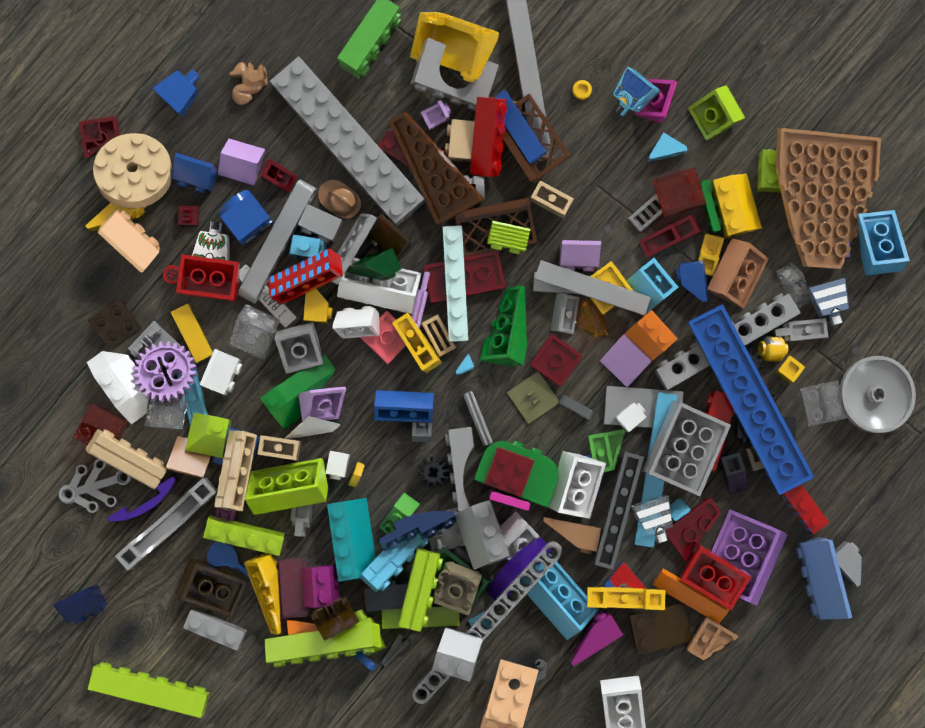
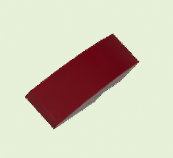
M689 215L639 240L646 257L649 258L702 231L694 215Z

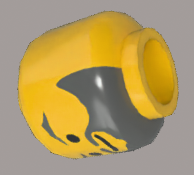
M765 337L759 342L758 353L764 361L780 362L788 354V345L785 344L784 339L781 337Z

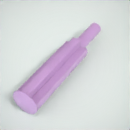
M424 272L421 289L417 290L411 316L419 329L428 295L426 288L430 275L429 272Z

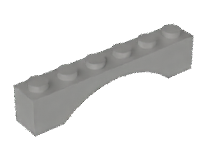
M471 427L448 430L449 434L445 435L446 446L451 447V453L448 454L449 465H453L454 471L450 473L451 484L456 486V492L452 493L454 504L458 503L459 511H455V514L470 507L464 492L463 474L467 458L474 447ZM458 530V541L463 542L464 546L465 543L460 530Z
M207 478L201 479L169 511L130 542L115 557L127 571L132 570L216 496L218 490Z

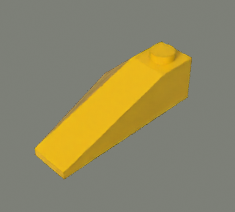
M263 553L245 561L244 565L270 633L278 635L281 633L277 562L273 555Z

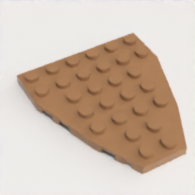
M787 128L777 129L775 168L788 225L804 267L842 268L845 257L851 250L849 246L853 238H857L859 234L857 215L866 213L867 209H865L868 199L872 197L873 192H871L873 183L877 182L879 177L881 138Z

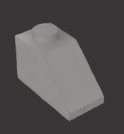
M844 541L835 549L839 568L850 583L858 587L861 584L862 556L858 553L860 551L853 542Z

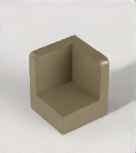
M753 446L743 449L750 471L764 468Z

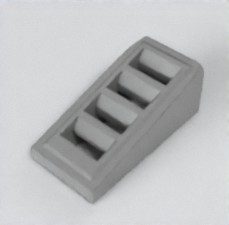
M656 193L628 219L642 232L670 206ZM654 200L662 206L661 210L653 203ZM648 205L656 211L655 215L647 208ZM644 210L651 219L647 220L641 211ZM637 215L645 222L643 226L635 218Z

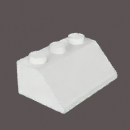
M563 451L558 465V481L548 507L558 513L590 519L606 463Z

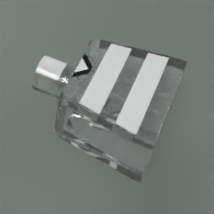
M664 494L631 505V509L646 535L654 533L657 543L668 540L665 529L673 527L668 495Z

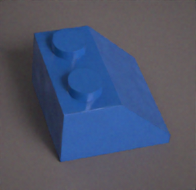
M176 153L172 179L177 182L176 185L183 188L188 186L195 187V191L203 194L206 191L212 192L218 174L215 166Z

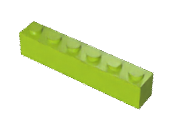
M373 622L354 625L325 641L319 631L265 639L266 663L274 664V667H283L287 662L302 664L303 660L309 659V662L320 661L321 657L326 656L327 659L339 658V654L354 656L357 655L356 652L358 651L374 653L375 649L381 648L380 625Z
M100 662V664L93 667L88 690L202 718L205 714L210 692L205 691L206 688L194 686V688L187 687V684L184 682L175 681V683H171L164 677L157 676L155 679L149 677L148 673L138 672V674L131 673L128 668L119 667V669L111 668V664Z

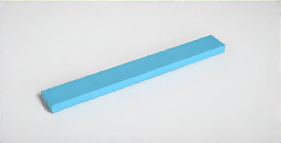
M657 393L648 457L672 401H677L678 395ZM645 473L639 512L661 504L663 480ZM659 512L643 518L638 516L634 539L635 545L654 548L657 526L645 529L642 523L658 518Z

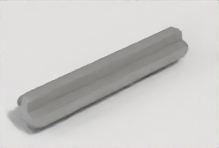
M472 391L465 393L464 399L483 446L492 444L493 441L474 393Z

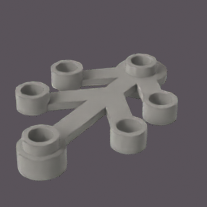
M97 459L85 485L77 487L82 476L87 475L89 471L86 465L80 464L76 467V473L70 484L60 489L59 498L65 504L75 502L87 508L88 512L95 513L99 510L98 502H90L79 495L88 493L105 502L108 507H114L118 503L117 497L109 496L97 489L117 483L120 485L129 484L132 477L127 475V480L123 481L121 476L124 473L119 470L115 476L96 482L101 470L107 467V463L103 462V467L99 468L97 464L102 460ZM80 467L85 468V472L83 474L79 472ZM67 491L72 492V496L70 498L66 496ZM109 498L114 499L115 502L113 505L109 504ZM92 503L96 505V509L94 511L90 509V505Z

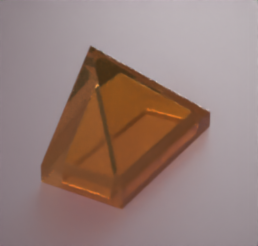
M591 299L583 301L575 325L594 338L609 334L604 316Z

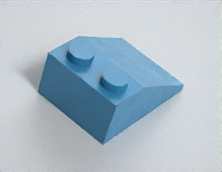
M895 210L858 214L860 252L865 274L874 275L903 271L910 260Z

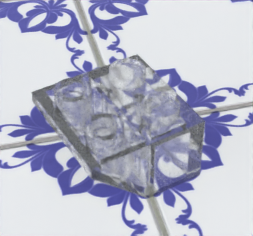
M839 381L800 389L808 426L847 418L842 402Z

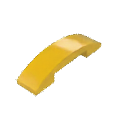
M587 587V607L665 610V590Z

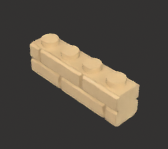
M99 429L95 432L86 446L87 453L150 488L156 489L167 471L163 466V461L156 457L152 460L147 457V452L140 448L137 450L131 448V444L124 439L118 441L113 438L115 435L106 429L103 432Z
M229 430L214 507L232 511H243L257 439L256 434L246 431Z

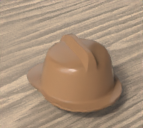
M338 180L325 182L318 191L320 203L340 218H352L361 208L359 195Z

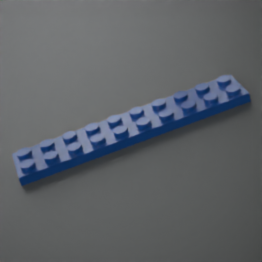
M723 304L689 321L688 325L777 494L781 495L814 478Z

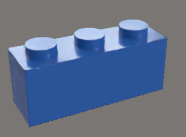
M376 390L374 420L432 423L434 393Z

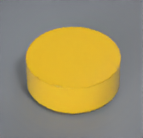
M580 80L574 84L572 92L576 99L586 100L591 95L592 87L589 82Z

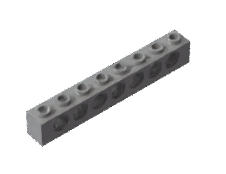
M782 293L772 298L774 302L767 305L765 302L756 307L757 312L752 315L748 312L739 317L741 321L736 324L733 323L737 332L740 326H744L747 329L745 336L739 334L744 345L800 314L789 293L785 296ZM773 307L779 309L780 314L778 317L772 315L771 309ZM757 316L763 319L761 327L755 324ZM698 342L690 345L691 350L686 353L682 350L673 355L674 360L668 362L666 359L657 364L658 369L654 370L665 390L674 387L710 366ZM690 354H694L698 359L695 365L691 364L688 360ZM673 364L680 365V374L673 373Z

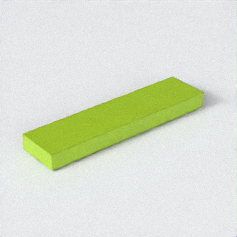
M444 606L426 609L425 615L429 616L426 627L460 626L459 612ZM402 608L382 610V629L403 628L398 626Z

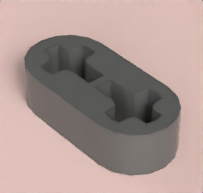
M562 395L558 402L589 421L595 413L566 395Z

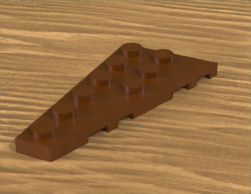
M407 112L389 121L436 225L484 201V198Z

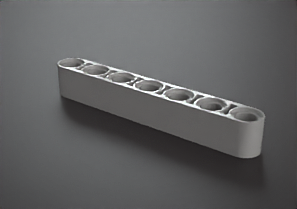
M298 180L238 291L239 296L254 304L258 301L268 283V278L271 277L294 235L307 204L310 205L317 191L316 187Z

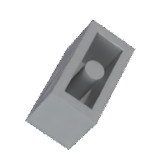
M307 204L298 226L302 228L301 232L309 236L313 233L319 236L318 239L328 244L329 241L335 242L343 225V220Z

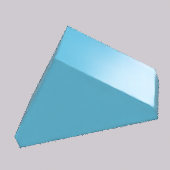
M663 133L648 157V163L685 154L688 150L687 146Z

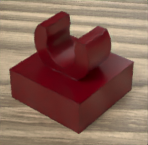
M179 206L178 225L198 226L199 207Z

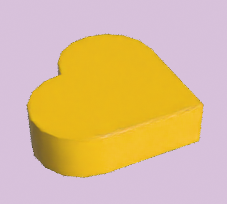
M357 462L350 478L349 486L354 488L357 486L364 469V464Z

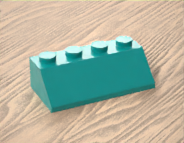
M367 498L327 504L338 581L360 578L359 576L376 559Z

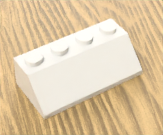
M353 258L350 265L361 259ZM401 269L395 273V277L389 280H385V278L372 279L345 273L339 282L337 297L412 314L422 273Z

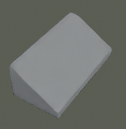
M558 293L556 295L551 331L574 334L580 297L565 293Z

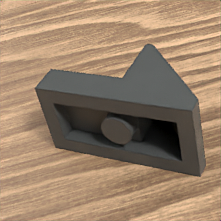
M413 422L412 442H431L432 423Z

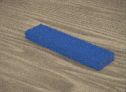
M503 90L494 98L507 99V112L504 124L529 163L532 164L547 152L508 92Z

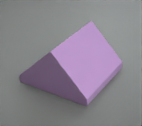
M228 139L220 153L218 175L255 186L265 149Z
M336 387L299 393L302 421L308 416L322 420L339 419L346 388Z

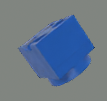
M244 190L232 196L218 211L222 220L243 246L274 224L249 190Z

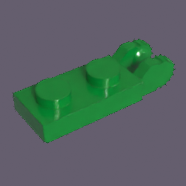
M707 179L703 180L699 185V192L710 234H717L721 231L722 220L716 213L718 208L715 198H712L713 185Z

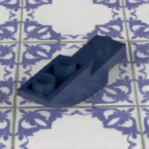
M431 511L398 520L393 523L394 531L379 539L383 551L393 550L399 546V543L414 539L418 533L422 540L432 538L438 531L451 528L456 522V514L451 511Z

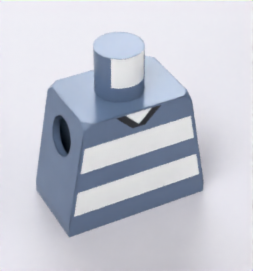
M845 278L806 289V293L819 317L828 315L831 326L843 323L840 311L849 309Z

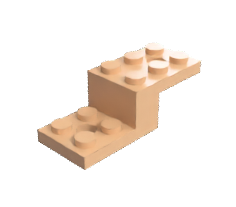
M500 659L480 728H523L538 674L537 669ZM511 679L519 680L520 685L517 689L509 687L508 683Z

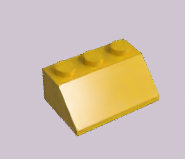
M747 174L730 175L711 182L714 188L712 191L713 198L717 201L718 216L722 220L724 238L762 229Z

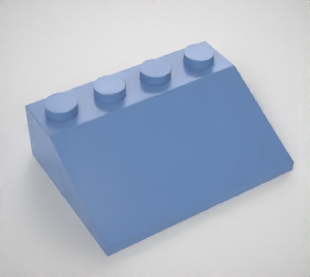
M818 537L798 542L796 554L798 559L802 561L801 573L803 578L807 580L808 585L805 588L808 597H811L812 600L810 608L813 616L816 615V618L820 620L852 618L833 540Z

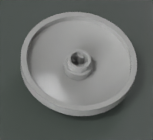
M871 356L863 358L849 367L842 378L839 397L843 412L856 427L871 433H885L899 428L907 421L914 409L916 392L914 382L904 366L888 357Z

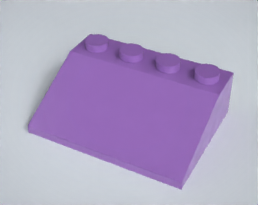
M729 510L712 552L751 576L750 581L739 598L758 605L787 534L738 512Z

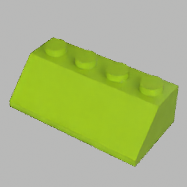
M319 458L250 471L245 501L252 513L256 515L326 502L328 484L323 459Z

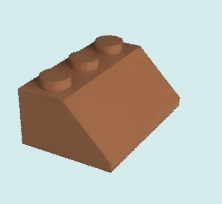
M732 238L707 289L717 297L744 309L769 258L750 243Z

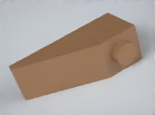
M543 517L542 521L577 548H581L580 552L592 554V551L597 552L601 528Z

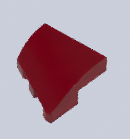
M117 115L79 121L85 158H89L108 141L120 135Z

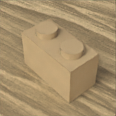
M452 119V124H448L447 136H450V143H446L445 155H448L450 161L471 163L475 121Z
M539 181L530 201L564 218L574 198Z
M260 435L258 455L298 460L301 441Z

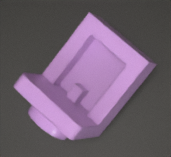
M441 100L438 101V104L421 112L429 130L450 120L449 114H451L447 103L443 104Z

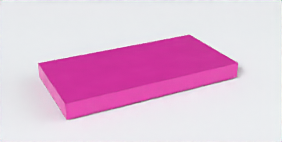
M492 490L488 497L491 500L527 511L530 507L529 502Z

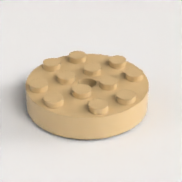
M131 133L113 138L100 149L94 161L93 173L99 191L109 202L119 207L136 209L155 203L167 192L172 182L173 169L169 154L159 141L144 134Z

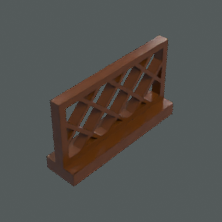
M527 94L515 105L522 115L530 116L528 124L530 128L540 131L539 141L542 146L550 147L549 157L539 158L548 160L547 167L540 172L537 167L538 160L530 164L506 126L503 140L529 180L536 184L542 180L543 176L570 158L571 155L531 94ZM529 100L532 104L531 113L522 112L523 104ZM534 117L542 119L541 129L532 127ZM544 132L551 133L553 136L551 144L542 143ZM554 148H560L565 154L559 159L552 158Z
M530 198L468 209L456 215L457 226H461L460 223L470 222L474 225L469 235L462 232L467 237L465 241L463 240L464 257L497 251V249L486 248L482 245L486 236L489 235L490 228L488 231H485L478 224L483 218L497 221L500 215L503 214L512 218L508 224L511 225L513 220H515L522 227L530 229L533 239L528 240L527 245L538 243ZM527 210L529 218L523 224L515 217L519 211ZM516 212V213L514 214V216H511L510 214H508V213ZM476 227L486 233L480 242L470 237ZM468 239L478 244L474 251L466 253L465 243Z

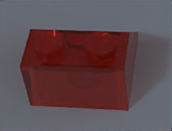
M695 168L681 170L653 180L664 217L692 211L707 204Z

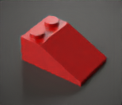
M700 544L679 576L681 581L730 610L733 609L751 579V576Z

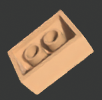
M117 208L101 224L98 233L142 273L159 253V243L155 238H149L144 233L145 230L140 224H134L126 211H121Z

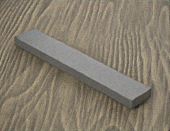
M542 260L535 276L536 280L645 316L651 298Z

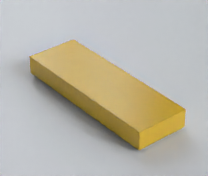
M186 304L172 311L171 314L195 362L199 363L211 357L213 351L190 305Z

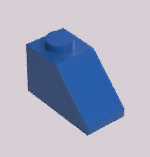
M704 261L681 263L679 269H677L678 280H681L682 286L697 298L707 302L708 290Z

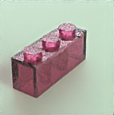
M304 557L279 559L283 618L304 617L308 615V611H311L310 607H304L301 568L308 567V562L304 561Z

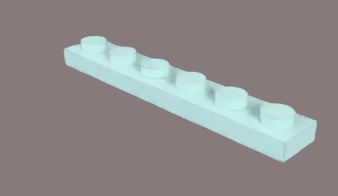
M462 226L443 227L449 342L468 341Z

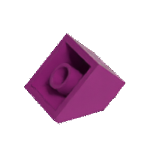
M336 564L301 568L304 607L330 606L329 602L334 605L333 601L340 597Z

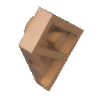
M705 616L686 650L705 660L715 651L724 648V645L736 640L738 635Z

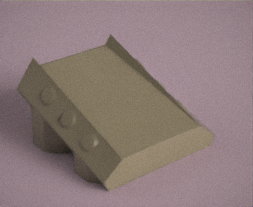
M454 562L445 563L443 571L439 574V585L435 591L433 602L469 615L482 577L481 573L457 565Z

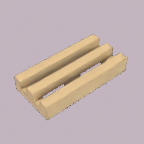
M436 315L421 324L438 356L441 357L456 349L453 342H449L450 347L447 348L433 321L437 320L448 342L449 334L439 315ZM429 323L444 349L443 351H440L427 327Z

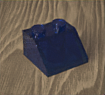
M98 584L53 605L68 624L74 621L76 625L86 620L85 616L90 613L94 616L103 612L102 607L106 606L107 603Z

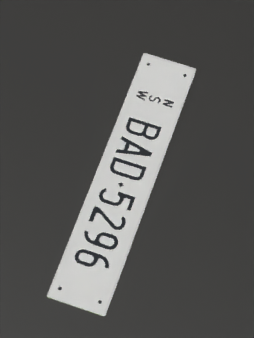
M246 264L239 270V279L242 282L250 270ZM265 286L259 300L286 328L296 319V316L284 304L281 305L270 298L269 288Z

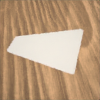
M308 416L284 439L333 432L340 424Z

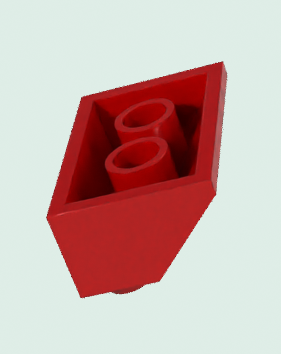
M181 254L176 293L237 302L239 262Z

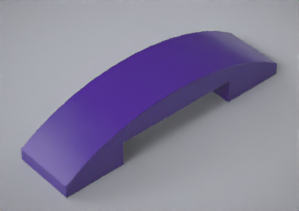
M176 476L171 477L157 486L161 494L130 512L128 507L122 508L107 518L108 521L128 520L151 511L168 497L176 486L178 478Z
M539 537L523 547L499 571L488 590V594L494 601L543 549L546 543L542 538ZM548 548L547 553L550 554L552 550ZM509 591L508 596H510L513 592Z

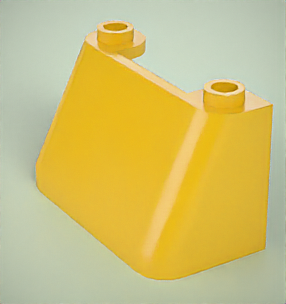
M420 12L410 58L418 61L423 42L427 38L446 44L440 65L461 72L460 75L463 76V80L474 82L480 78L498 41L499 32L444 13Z

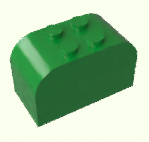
M515 440L512 443L498 441L487 447L474 480L485 483L497 447L528 457L535 461L522 498L548 507L558 481V469L550 458L542 455L543 451L533 447L530 450L525 449V444Z

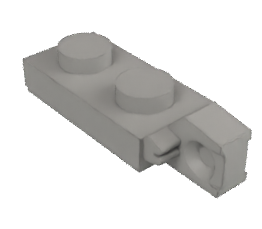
M826 318L787 322L783 324V328L773 330V337H784V341L789 342L828 338Z
M313 504L292 508L290 521H292V526H295L294 536H306L307 527H310L312 520Z

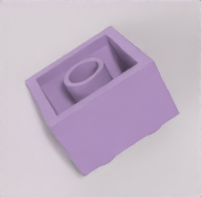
M562 240L560 244L559 266L575 271V268L583 269V272H594V269L599 267L601 241Z

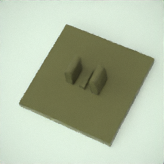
M539 371L507 392L528 424L559 404V400Z

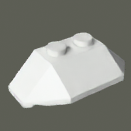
M102 351L87 362L98 384L117 410L131 424L148 413L149 397L146 398L145 392L141 393L139 391L140 387H137L135 384L137 380L134 379L133 375L137 372L133 370V367L137 366L129 355Z

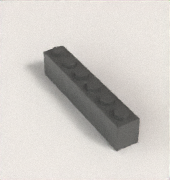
M628 452L622 453L597 552L594 556V565L614 570L644 459L643 456Z

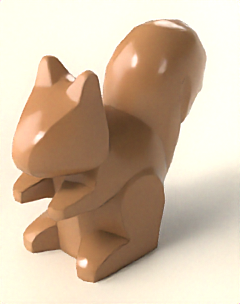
M240 62L229 73L232 77L242 78V84L236 85L232 90V98L239 105L249 103L252 99V94L258 93L268 84L267 70L262 64L259 65L258 70H254V66L251 63H248L247 67L245 63Z

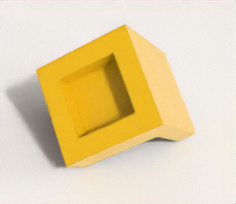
M789 355L780 368L775 370V373L790 384L797 379L805 366Z

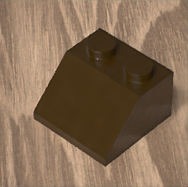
M382 214L377 218L368 233V241L377 248L379 246L383 250L393 248L397 259L411 245V240Z

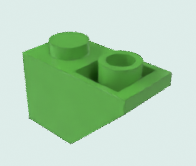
M403 493L379 528L386 534L393 532V523L411 516L419 506V503L406 493Z

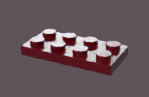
M498 250L464 257L466 296L506 288ZM445 261L424 265V272L430 273L427 286L431 304L447 301Z

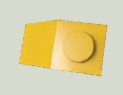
M317 289L306 293L303 320L305 322L328 323V319H332L333 309L329 308L330 304Z

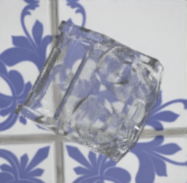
M184 390L185 396L178 394V400L171 397V403L168 402L167 398H164L163 403L159 401V398L154 402L150 396L144 426L183 429L187 411L188 390Z

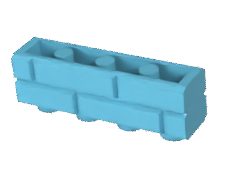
M418 533L414 539L399 543L397 548L382 551L359 577L374 592H377L379 589L383 591L390 584L388 579L392 575L396 577L404 569L401 565L405 561L409 563L416 556L414 551L418 547L422 549L429 540L427 538L422 540Z

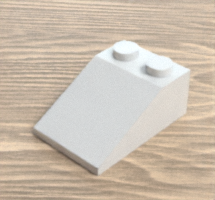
M639 676L600 680L606 728H646Z

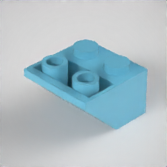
M655 258L626 280L634 292L651 297L646 313L678 288Z

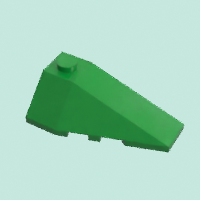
M514 286L507 288L499 306V316L496 321L493 320L491 334L489 337L486 336L480 358L483 362L509 367L524 365L527 349L525 287Z
M326 355L322 356L323 364L300 370L260 398L284 430L302 417L299 393L322 389L336 371Z

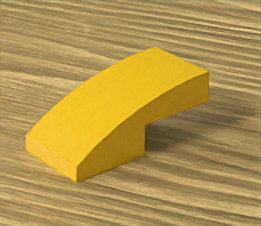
M705 232L698 261H704L705 273L714 276L724 237Z

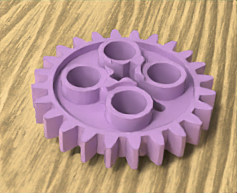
M161 341L159 342V347L152 344V350L145 348L146 354H139L142 360H135L138 367H133V370L137 372L133 375L134 379L137 380L135 384L137 387H140L139 391L141 393L145 392L146 398L151 396L154 402L157 398H159L161 403H163L164 398H167L169 403H171V397L178 400V394L185 396L184 390L190 391L189 384H195L191 378L197 377L196 372L193 371L197 369L196 365L193 364L195 360L193 357H190L189 351L185 352L184 346L179 348L177 343L173 347L170 341L166 343V346H163ZM159 357L162 359V362L171 379V382L173 384L171 387L169 386L167 379L163 374V370L158 362ZM175 357L173 362H166L167 358ZM151 365H157L156 369L148 370ZM175 374H182L180 379H173ZM164 381L163 386L155 387L157 382Z

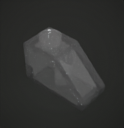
M793 263L776 271L785 295L790 294L797 308L811 302L804 274Z

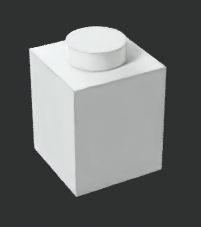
M633 402L620 412L615 419L626 432H630L646 418L644 414L646 410L639 403L635 404Z
M330 451L326 474H330L329 478L341 480V477H346L350 454Z

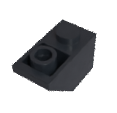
M740 452L720 457L719 464L729 495L747 490L746 470Z

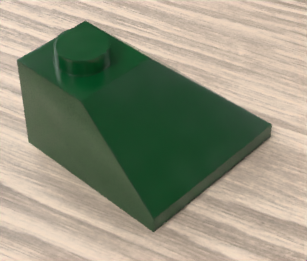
M393 248L370 254L349 265L345 273L372 279L385 278V280H389L395 277V273L402 268Z

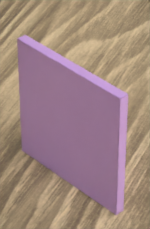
M625 334L600 360L626 387L652 361Z

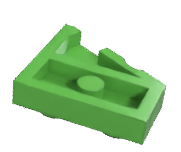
M625 429L588 436L592 459L606 463L604 472L615 469Z

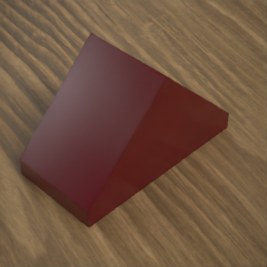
M269 158L260 174L264 181L288 193L297 178V175Z

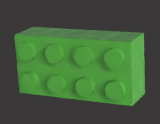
M376 0L337 57L342 69L357 79L367 74L370 69L368 65L372 60L375 61L380 54L379 49L383 44L386 45L391 38L390 33L393 29L396 30L402 21L400 19L399 6L389 0Z

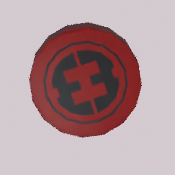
M169 265L163 271V278L169 284H177L179 267Z

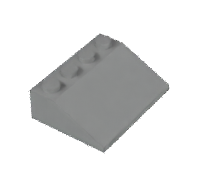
M672 401L642 472L701 496L731 425L686 404Z

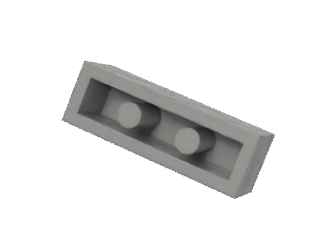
M196 608L190 610L183 627L236 651L240 649L247 633L246 629Z

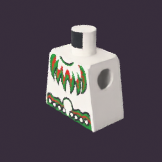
M211 222L209 232H199L192 256L230 261L229 236L221 234L222 223Z

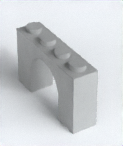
M427 38L423 42L410 84L415 86V89L425 92L427 90L432 92V95L437 98L443 99L445 97L450 99V102L453 104L461 105L462 103L467 105L469 110L476 111L477 97H489L499 65L487 61L478 80L469 82L465 88H452L443 81L439 70L446 44Z

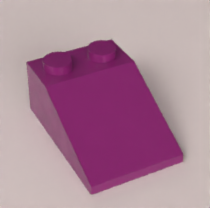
M601 611L593 617L594 620L590 622L569 657L573 667L623 636V633L608 611L605 613Z

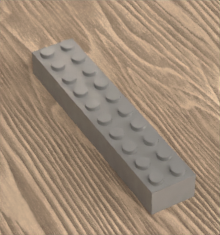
M299 56L270 80L274 89L396 227L425 203L423 196Z

